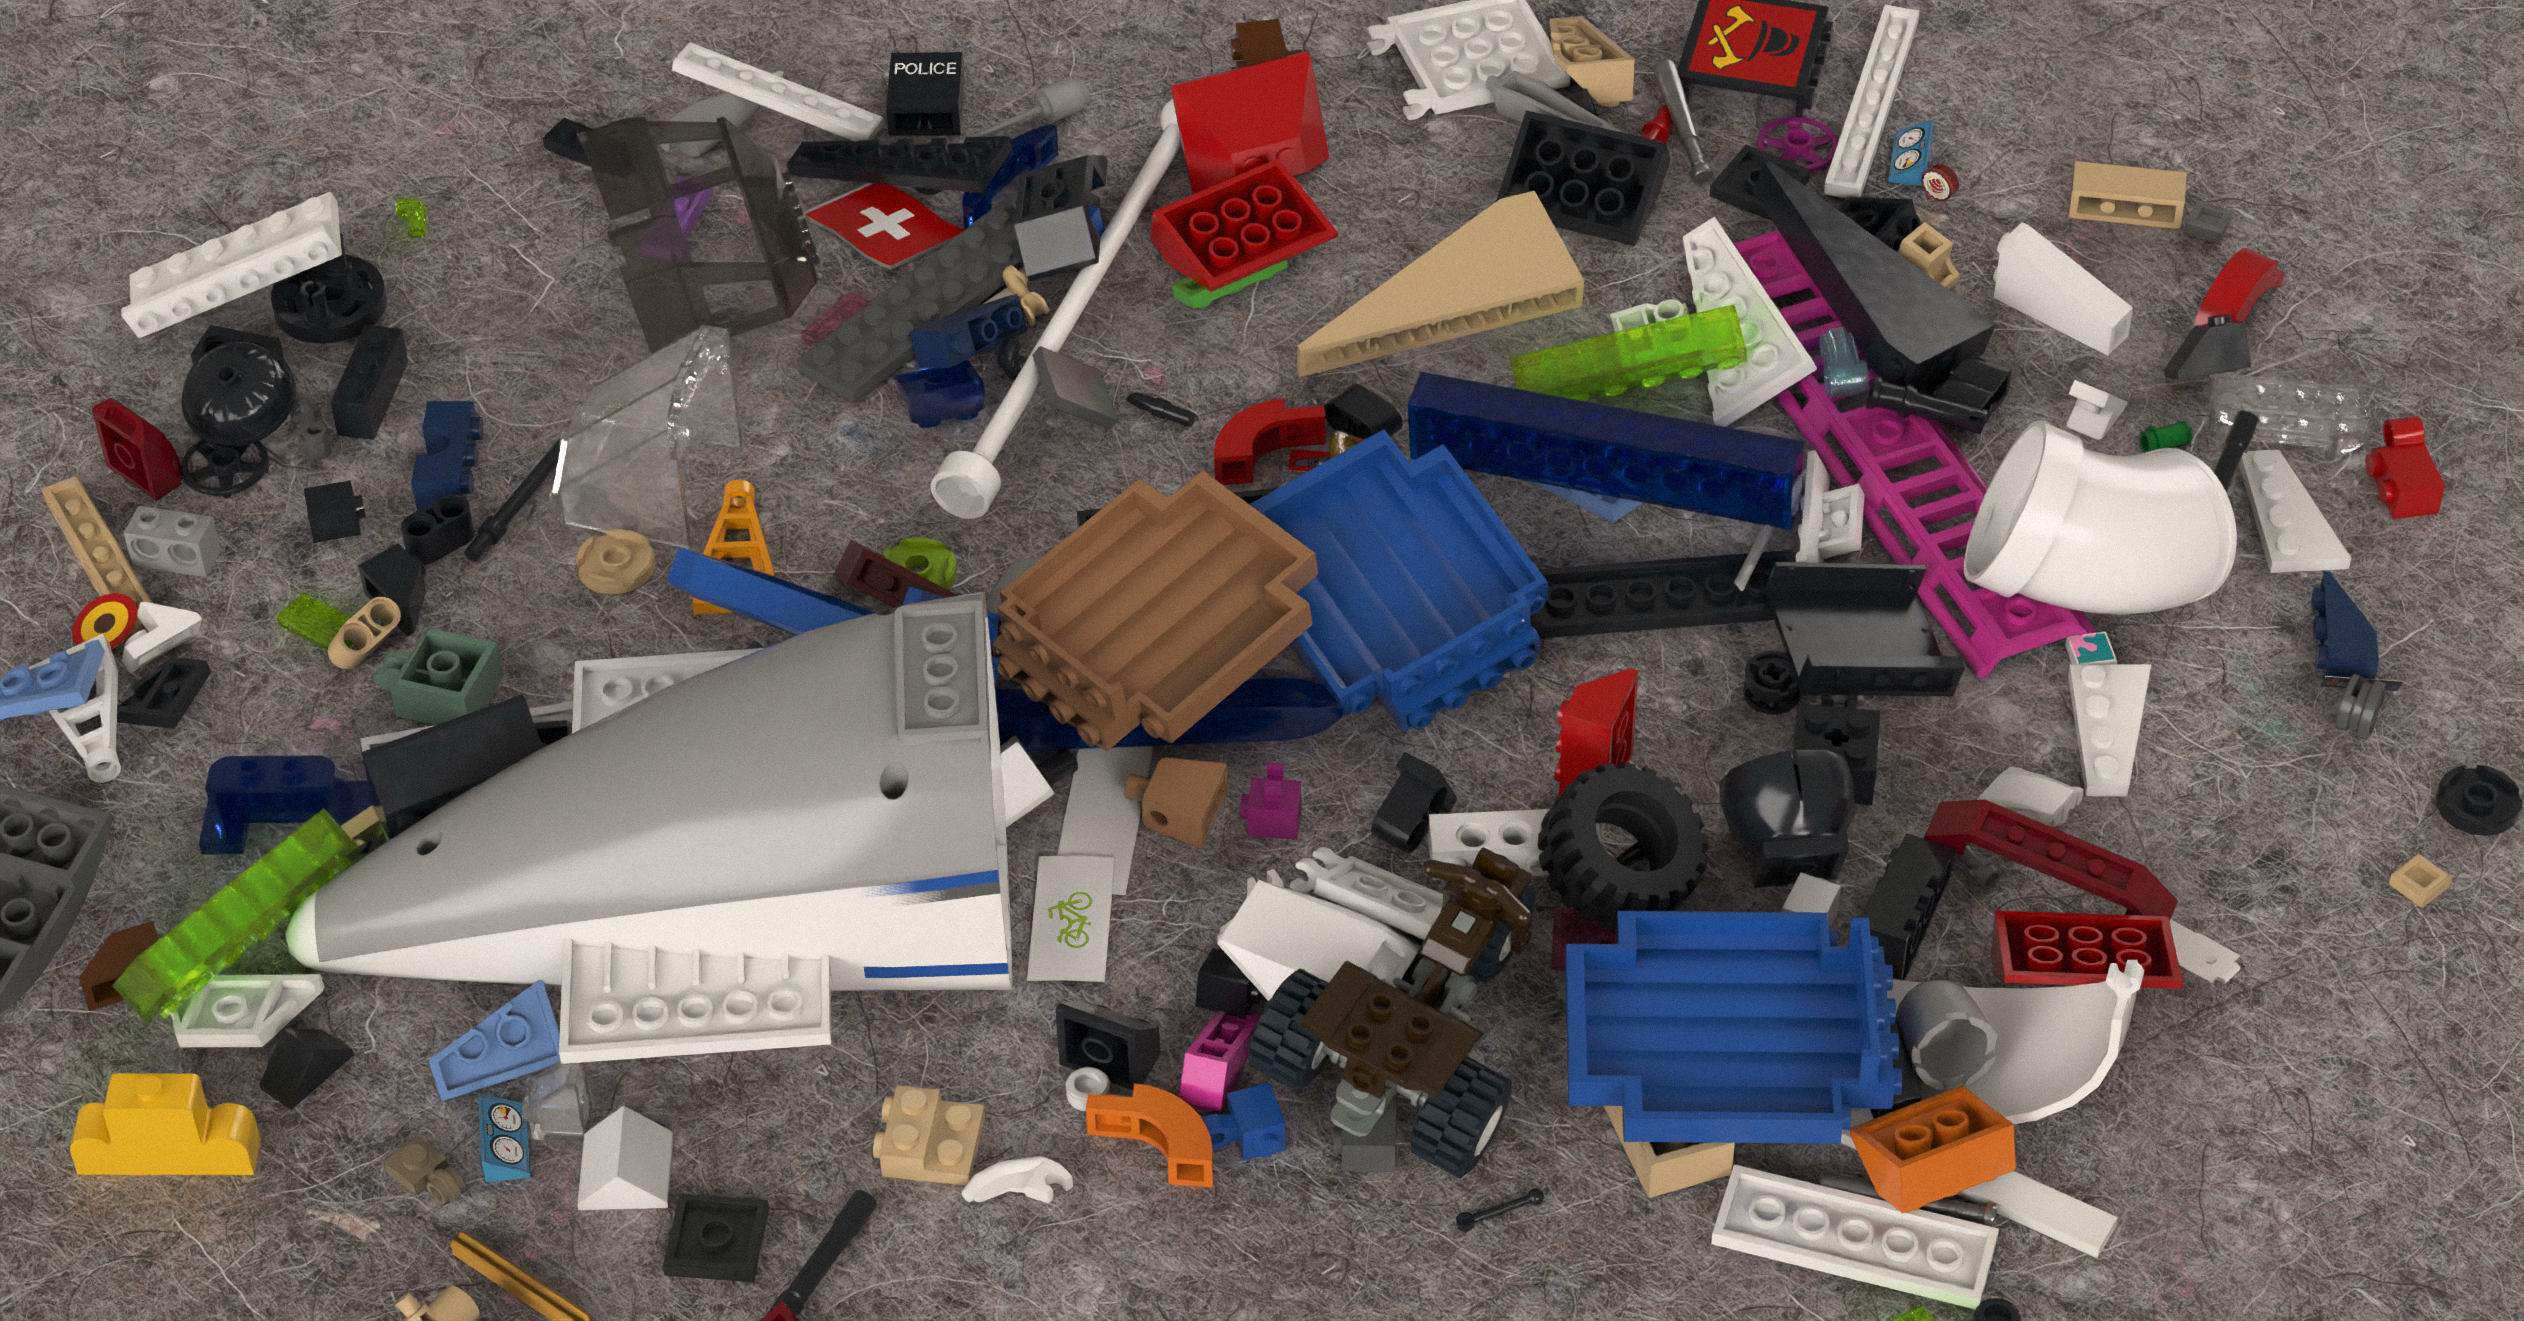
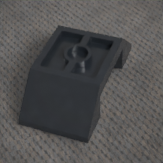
M1085 155L1020 173L1014 226L1026 276L1029 281L1051 277L1078 268H1085L1099 262L1101 237L1089 217L1091 191L1106 185L1108 160L1105 156Z

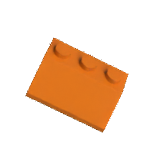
M1963 1085L1850 1128L1852 1141L1877 1194L1902 1214L1918 1210L1926 1204L1944 1197L1954 1196L1962 1190L1983 1182L1993 1181L1998 1176L2016 1170L2014 1124Z

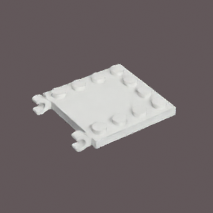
M1469 0L1387 17V25H1373L1367 28L1370 38L1376 40L1367 43L1370 53L1372 55L1382 54L1392 44H1396L1421 89H1411L1403 93L1407 104L1411 105L1403 107V112L1408 120L1422 117L1430 108H1432L1436 115L1494 102L1493 91L1485 86L1488 77L1491 75L1504 79L1513 71H1517L1544 82L1552 89L1570 86V76L1554 62L1552 43L1526 0Z

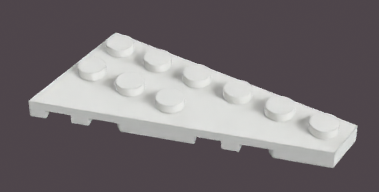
M1713 217L1684 235L1683 243L1688 272L1692 280L1693 302L1697 309L1698 317L1696 319L1703 361L1707 368L1709 396L1712 399L1714 409L1712 412L1713 420L1720 431L1817 370V367L1719 222Z

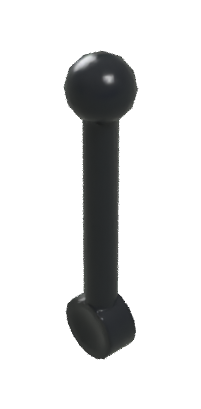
M1533 1188L1529 1190L1526 1196L1475 1214L1461 1212L1456 1217L1457 1228L1460 1231L1467 1232L1473 1229L1476 1222L1527 1204L1540 1205L1544 1200V1193L1538 1188Z

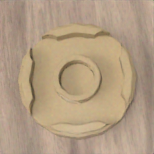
M623 529L608 530L604 536L597 538L594 535L588 538L579 547L575 558L581 582L587 588L602 594L616 595L639 588L650 579L656 566L654 550L649 545V540L637 532Z

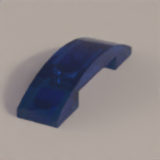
M1052 124L1045 125L1010 140L1012 150L983 193L964 192L962 201L964 230L992 209V198L1024 169L1031 171L1045 167L1058 155L1057 126Z

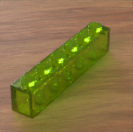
M1735 304L1509 357L1521 413H1533L1538 409L1546 412L1552 406L1565 403L1577 405L1586 402L1591 397L1604 394L1616 396L1630 388L1642 385L1644 387H1654L1668 379L1677 377L1693 378L1700 375L1702 371L1715 368L1727 370L1738 366L1741 362L1747 361L1746 345Z

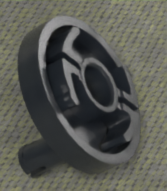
M341 233V256L275 282L272 288L271 303L275 320L286 334L295 339L321 344L345 341L360 335L365 325L374 326L386 309L387 296L381 273L368 261L346 255L344 239Z

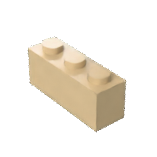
M2075 161L2069 218L2180 229L2185 204L2187 172Z

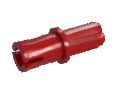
M1666 104L1660 107L1652 121L1645 123L1640 137L1664 143L1668 142L1669 133L1673 129L1674 123Z

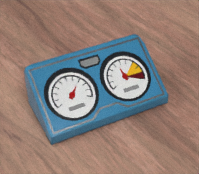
M1934 120L1925 121L1896 131L1888 182L1924 186L1923 179L1927 173Z
M478 1095L481 1158L486 1183L531 1177L526 1104L489 1095Z

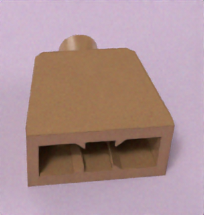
M1165 757L1159 760L1151 778L1130 774L1126 781L1124 797L1142 802L1143 824L1147 828L1203 849L1228 793L1227 764Z

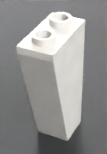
M2022 222L2011 233L2007 232L2002 236L1997 247V252L1999 253L1998 267L1993 276V280L1996 282L1995 299L2107 356L2129 336L2133 307L2041 234Z

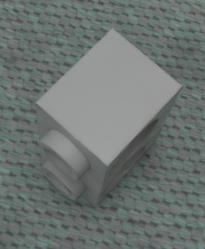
M138 506L124 531L130 559L134 567L207 578L221 551L212 516Z

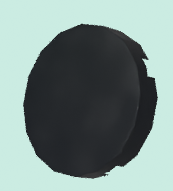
M2466 765L2452 769L2443 776L2436 793V806L2443 819L2454 828L2473 835L2490 836L2503 833L2514 826L2520 816L2522 798L2519 795L2520 789L2516 782L2504 772L2485 765H2477L2476 769H2465Z

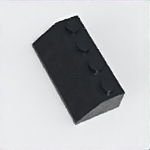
M522 694L361 753L374 811L389 840H391L451 800L543 747L527 702Z

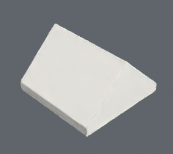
M1016 735L1000 746L1006 827L1055 794Z
M624 1105L586 1132L583 1142L578 1210L668 1208L673 1132Z

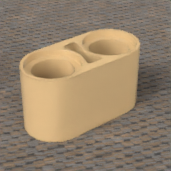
M375 597L343 624L328 646V655L332 663L346 670L360 665L386 641L399 623L401 613L397 604L386 597ZM371 616L381 619L384 626L376 624L371 619ZM344 640L354 643L358 650H352L347 647Z

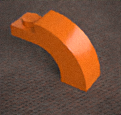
M1134 1083L1132 1097L1114 1094H1088L1086 1104L1088 1135L1131 1138L1148 1142L1158 1148L1168 1161L1169 1184L1213 1188V1150L1210 1134L1200 1115L1188 1103L1168 1091Z

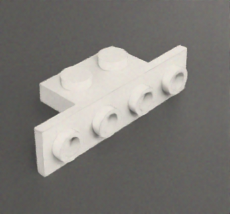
M1816 450L1808 452L1807 469L1803 470L1805 494L1800 499L1803 518L1802 524L1798 525L1801 543L1800 551L1796 553V562L1824 563L1826 558L1861 550L1865 494L1859 484L1829 491L1830 475Z

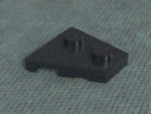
M178 657L169 658L158 666L151 675L143 677L131 686L134 694L120 705H117V722L175 729L211 674L207 661Z

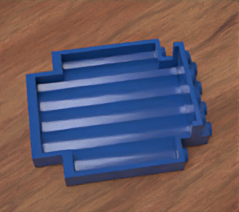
M1382 430L1249 504L1316 553L1318 575L1296 593L1310 603L1312 626L1290 644L1342 716L1365 711L1371 706L1373 699L1378 697L1402 732L1413 728L1419 730L1431 723L1437 712L1446 709L1454 710L1461 707L1468 700L1472 692L1494 688L1502 681L1503 675L1516 669L1521 671L1529 668L1536 662L1538 655L1541 654L1540 636L1531 625L1530 615L1540 611L1544 607L1546 600H1548V581L1444 444L1409 463L1387 432Z
M681 547L677 550L667 579L675 589L686 592L694 598L794 635L877 613L764 572ZM909 586L903 605L945 597ZM987 611L990 645H992L998 635L1000 617L998 614ZM992 656L995 685L1001 659Z
M1618 911L1616 944H1566L1565 996L1568 1105L1622 1106L1624 1142L1841 1144L1842 1130H1850L1851 1108L1892 1109L1894 1095H1901L1902 1070L1901 1068L1893 1067V1060H1898L1899 1036L1898 1033L1890 1032V1025H1895L1896 1001L1895 998L1887 997V991H1892L1893 967L1892 964H1885L1884 951L1883 947H1879L1878 936H1870L1869 918H1851L1848 946H1837V931L1829 930L1828 913Z

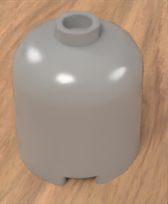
M1950 980L1927 981L1908 991L1899 1003L1896 1012L1898 1029L1911 1064L1925 1084L1938 1090H1944V1085H1954L1960 1082L1965 1087L1970 1086L1985 1076L1995 1063L1996 1056L1993 1052L1996 1040L1998 1039L1997 1034L1973 998L1962 986Z

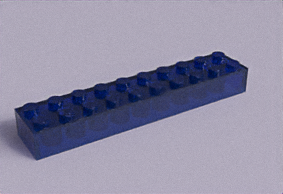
M1425 372L1420 373L1407 404L1410 459L1416 460L1444 444L1460 466L1464 465L1466 470L1755 524L1769 525L1791 530L1802 498L1804 441Z

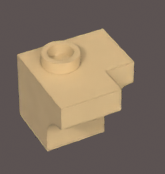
M1926 222L1902 240L1897 253L1948 290L1957 284L1961 275L1953 266L1950 258L1954 243Z

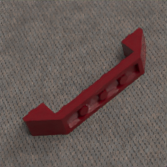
M850 540L834 573V576L846 584L893 608L903 605L909 586L945 598L959 596L854 540ZM999 619V622H998V635H997V637H998L999 635H1001V632H1000V629H999V627L1001 626L1000 619ZM991 645V655L994 657L993 649H992V645Z
M1985 799L1940 802L1924 835V839L1954 847L1955 853L1963 856L1970 842L2127 908L2125 915L2167 916L2170 922L2178 900L2146 866Z

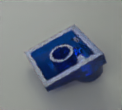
M965 360L951 368H928L895 375L896 385L908 407L910 421L917 423L920 428L936 427L941 424L942 420L951 418L958 420L973 419L979 415V411L985 408L984 398L986 397L984 381L969 360Z

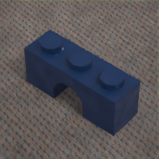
M427 401L422 426L427 455L416 456L411 480L417 510L446 495L457 494L466 498V494H472L473 474L471 467H477L478 446L476 441L482 440L484 430L482 417H476L474 401Z

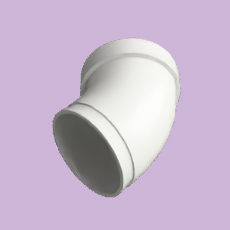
M2038 420L2029 425L2014 442L1987 489L1969 536L1964 559V575L1968 581L2004 597H2011L2019 593L2040 602L2089 613L2124 615L2151 613L2175 608L2209 597L2227 579L2234 563L2237 545L2234 512L2228 495L2217 476L2204 462L2186 451L2175 448H2161L2133 456L2101 454L2083 448L2082 440L2079 437Z

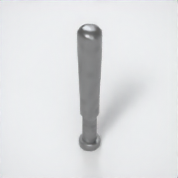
M1670 59L1660 60L1654 66V73L1680 143L1685 147L1691 167L1693 168L1690 172L1691 179L1699 184L1707 182L1712 178L1713 171L1705 163L1698 144L1699 136L1676 66Z
M1823 1171L1818 1177V1185L1886 1201L1877 1194L1870 1179L1832 1171ZM1942 1198L1926 1204L1920 1209L1994 1227L1997 1204L1987 1202L1986 1206H1980L1978 1204L1973 1205L1972 1203Z

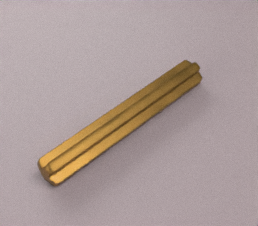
M461 1231L452 1239L450 1247L454 1256L551 1321H593L591 1313L469 1232Z

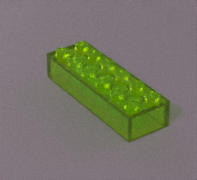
M323 808L135 958L112 986L146 1024L158 1015L163 1020H166L193 993L198 994L225 967L227 969L230 968L247 953L251 946L256 942L258 944L272 934L278 928L277 925L287 917L290 919L298 906L312 896L317 889L345 871L352 864L347 858L358 846Z

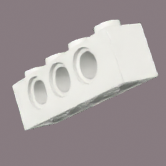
M1549 809L1429 814L1428 843L1430 860L1472 868L1476 855L1484 847L1496 854L1505 856L1520 868L1530 872L1532 876L1549 875L1548 871H1542L1539 855L1543 851L1539 850L1537 846L1538 834L1542 830L1541 823ZM1595 823L1596 833L1602 845L1599 823Z

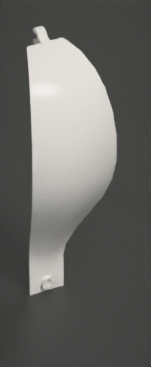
M2127 960L2125 971L2122 973L2119 971L2116 963H2110L2106 981L2066 987L1977 988L1962 986L1978 1005L1995 1030L1998 1038L1993 1052L1996 1056L1995 1063L1985 1076L1965 1088L2013 1124L2037 1121L2074 1106L2099 1087L2120 1052L2131 1020L2136 992L2141 987L2144 975L2143 967L2137 960ZM1893 979L1892 991H1887V997L1895 998L1896 1012L1899 1003L1908 991L1921 984V982ZM1914 1070L1922 1100L1963 1085L1962 1082L1954 1085H1944V1090H1938L1925 1084Z

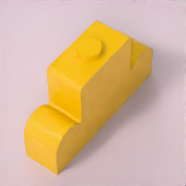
M115 1073L110 1077L105 1103H88L79 1109L71 1140L70 1153L77 1175H254L261 1138L255 1116L247 1107L235 1103H223L215 1106L213 1109L208 1108L200 1077L196 1074Z

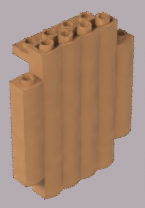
M1203 470L1169 498L1139 478L999 592L1002 604L997 608L1001 622L999 627L1001 635L992 644L994 657L1001 659L998 673L1005 680L1013 679L1020 683L1023 692L1032 701H1041L1048 705L1051 714L1061 724L1069 723L1076 727L1079 736L1089 746L1097 745L1108 751L1140 723H1142L1144 729L1153 738L1161 737L1173 743L1312 626L1310 603L1296 593L1318 575L1316 553Z

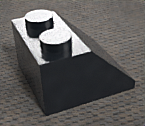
M1083 1000L1062 1002L1056 1007L1059 1065L1074 1070L1084 1067L1097 1068L1107 1075L1110 1083L1130 1090L1134 1089V1083H1144L1160 1056L1158 1026L1152 1025L1143 1019H1134L1114 1012L1106 1006L1094 1005Z

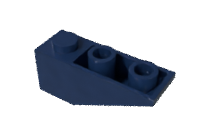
M1013 294L935 319L909 333L919 368H951L1003 342L1007 337H1013L1026 331L1027 328L1018 294Z
M2323 571L2320 587H2313L2311 599L2312 611H2318V615L2314 619L2313 638L2320 640V644H2317L2315 668L2322 669L2323 680L2325 676L2351 678L2354 673L2361 675L2365 679H2375L2379 663L2377 631L2331 572Z

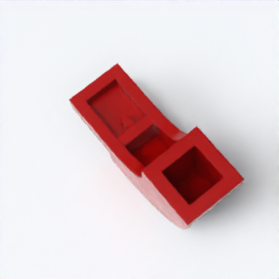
M2247 248L2239 250L2230 258L2214 280L2193 324H2207L2208 317L2221 314H2231L2232 320L2246 321L2249 312L2258 298L2265 291L2280 287L2286 272L2276 269L2279 263L2276 260Z
M1284 398L1255 404L1236 414L1224 425L1215 442V480L1222 485L1254 483V466L1265 454L1287 447L1326 444L1324 406L1285 409Z

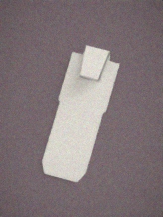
M2170 919L2177 958L2181 967L2210 983L2217 980L2223 984H2226L2240 970V966L2235 962L2240 957L2239 954L2201 933H2195Z

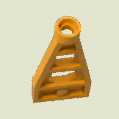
M732 480L724 487L723 505L703 554L721 560L724 558H750L754 570L775 576L754 506L755 488L746 480ZM749 529L750 541L724 542L727 530ZM693 597L694 615L735 613Z

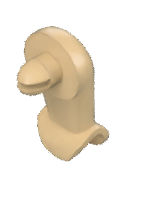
M1013 265L1006 267L1002 275L1005 285L1011 295L1018 294L1021 308L1025 313L1028 324L1032 327L1036 324L1035 316L1049 313V307L1041 295L1034 291H1029L1027 285L1029 279L1026 276L1025 267L1017 270Z

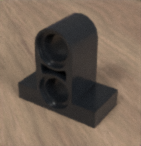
M1404 752L1396 764L1401 775L1375 815L1371 826V833L1375 837L1410 854L1417 849L1429 830V814H1439L1441 809L1449 813L1457 801V797L1438 768Z

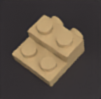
M896 1085L894 1097H885L883 1102L882 1122L887 1123L885 1132L877 1131L874 1139L873 1156L874 1158H880L882 1177L967 1185L972 1177L984 1124V1105L941 1101L939 1089Z

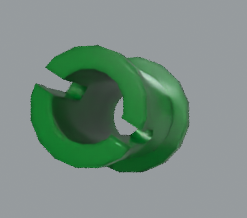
M2184 420L2159 428L2151 425L2146 427L2145 431L2139 435L2140 447L2144 453L2161 448L2186 446L2192 442L2191 428Z

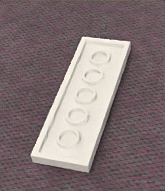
M1734 1164L1712 1233L1711 1244L1976 1309L1980 1305L1999 1228L1921 1209L1902 1214L1884 1200Z

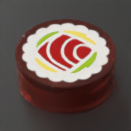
M1935 163L1922 174L1921 182L1924 190L1931 198L1937 201H1947L1959 189V181L1956 174L1944 164Z

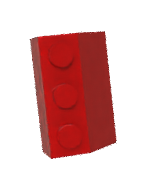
M1630 668L1577 685L1570 700H1563L1561 703L1557 724L1562 725V730L1556 743V752L1561 753V757L1554 774V780L1559 781V796L1572 781L1587 769H1595L1598 765L1605 763H1614L1615 768L1620 762L1630 763L1634 748L1638 670Z

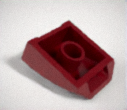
M112 398L94 405L92 413L106 466L136 485L155 501L160 500L181 485L182 473L179 457L171 442L159 429Z

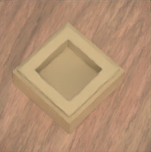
M2418 853L2391 874L2389 885L2423 908L2449 888L2452 877Z

